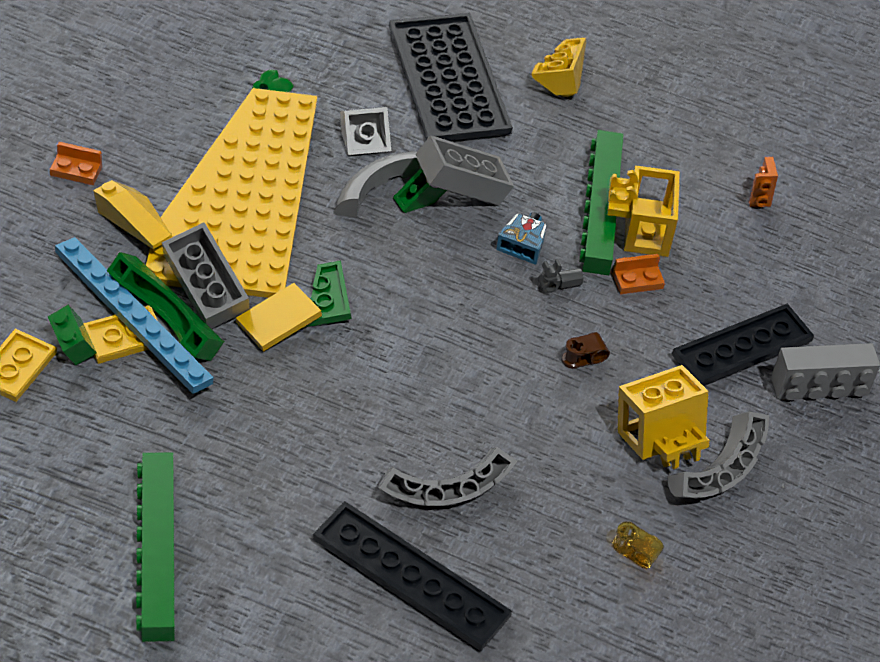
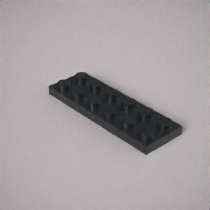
M787 303L676 347L672 351V356L679 365H683L704 386L779 355L781 348L799 347L812 342L814 334Z

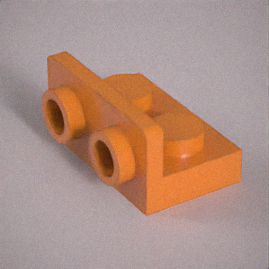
M58 142L57 156L50 168V176L94 186L102 169V152Z
M764 157L763 166H760L759 173L755 174L749 200L750 207H771L778 178L773 157Z
M659 254L623 257L615 260L612 275L620 295L664 289L665 282L658 267Z

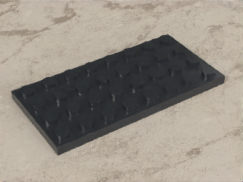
M470 13L389 20V29L426 139L430 135L452 141L512 134L513 127Z

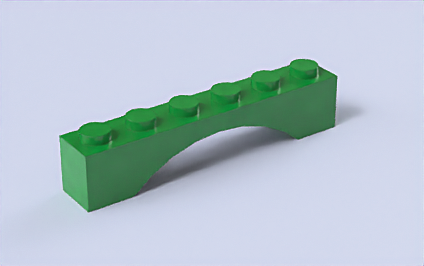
M122 252L118 253L107 269V272L120 285L150 305L171 326L180 344L192 356L211 361L224 344V341L137 256Z

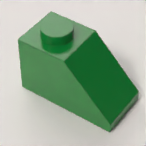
M420 169L393 197L402 211L407 213L434 204L447 190L430 186L423 170Z

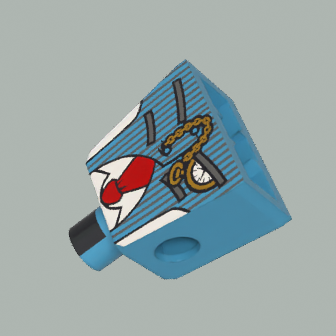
M536 212L530 213L528 217L516 214L499 233L496 250L536 265L547 225L541 222L542 217Z

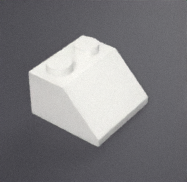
M387 107L340 111L341 131L347 155L391 151Z

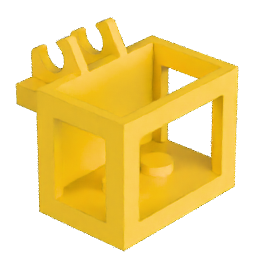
M635 165L634 170L627 171L629 179L617 178V174H613L609 183L607 215L626 218L624 251L649 255L659 254V256L669 257L678 222L680 171ZM642 176L668 179L663 201L638 198Z
M683 365L619 386L618 434L642 460L659 454L663 467H669V461H671L672 469L679 468L680 455L683 454L685 460L691 459V451L693 461H699L701 450L709 448L710 440L706 436L709 391ZM629 406L639 415V418L629 421ZM638 429V440L630 433L631 431Z

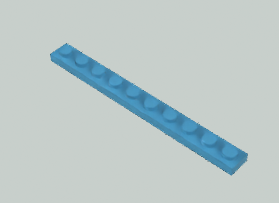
M76 237L55 245V253L192 394L213 385L214 377L125 287L120 285L107 272V269Z

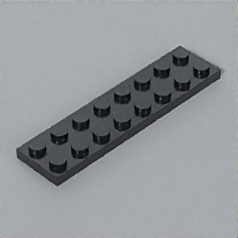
M346 501L313 533L314 541L479 651L486 647L512 615L511 609Z

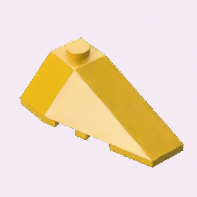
M586 37L565 39L554 49V54L544 57V63H537L534 66L532 78L555 95L570 97L577 94L581 83Z

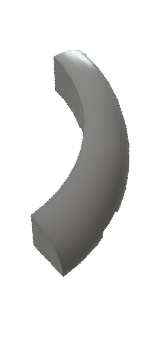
M418 151L392 154L380 158L359 170L342 189L334 215L357 217L366 194L372 188L376 189L387 183L390 178L396 176L402 178L413 177L421 169L416 157Z
M749 411L732 416L730 435L718 458L700 472H681L669 475L668 486L670 492L675 497L703 498L724 492L739 483L751 471L758 460L756 457L761 445H764L766 441L770 415Z
M498 447L491 448L485 457L473 468L459 476L445 480H423L409 476L392 467L386 471L378 489L397 499L418 505L443 506L456 504L477 497L499 483L511 471L517 460Z

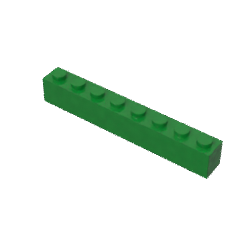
M598 130L596 138L591 140L590 151H594V153H590L589 166H592V169L589 168L587 182H591V184H587L585 197H588L589 200L585 201L584 213H588V216H584L582 229H586V232H582L581 245L585 247L584 249L581 248L579 262H583L582 272L608 276L610 274L613 261L616 216L607 215L609 183L613 174H617V178H620L624 133Z
M173 452L142 453V463H137V478H142V484H137V499H142V505H137V520H142V526H137V542H142V548H137V564H142V570H137V586H142V592H136V608H142V615H136V632L142 631V642L175 641Z

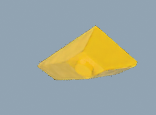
M111 180L93 190L98 213L152 249L162 245V242L172 238L171 233L148 197L136 189Z

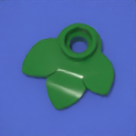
M274 69L263 72L260 80L256 81L252 88L281 92H291L294 87L293 83L288 79L279 78L278 71Z

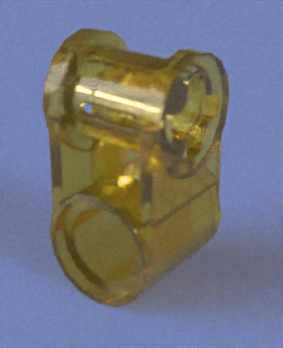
M622 522L618 525L617 535L612 542L616 552L645 569L652 566L664 549L660 539L650 535L631 522Z

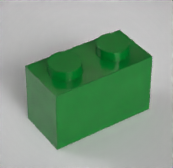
M69 304L48 316L62 351L75 365L97 353L82 319Z

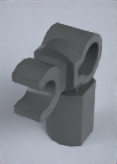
M555 259V263L552 266H549L547 261L543 262L542 267L544 270L539 275L538 281L545 293L554 292L558 287L567 288L583 284L584 277L580 268L561 271L562 267L558 259Z

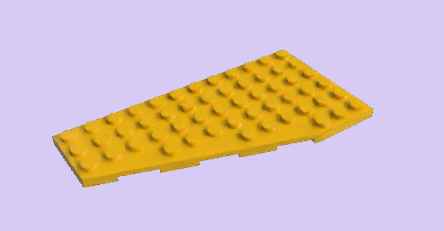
M252 88L160 217L172 237L204 222L244 291L249 296L269 298L286 288L317 106V96ZM162 245L155 249L150 247L146 266L165 285L182 288L163 255Z

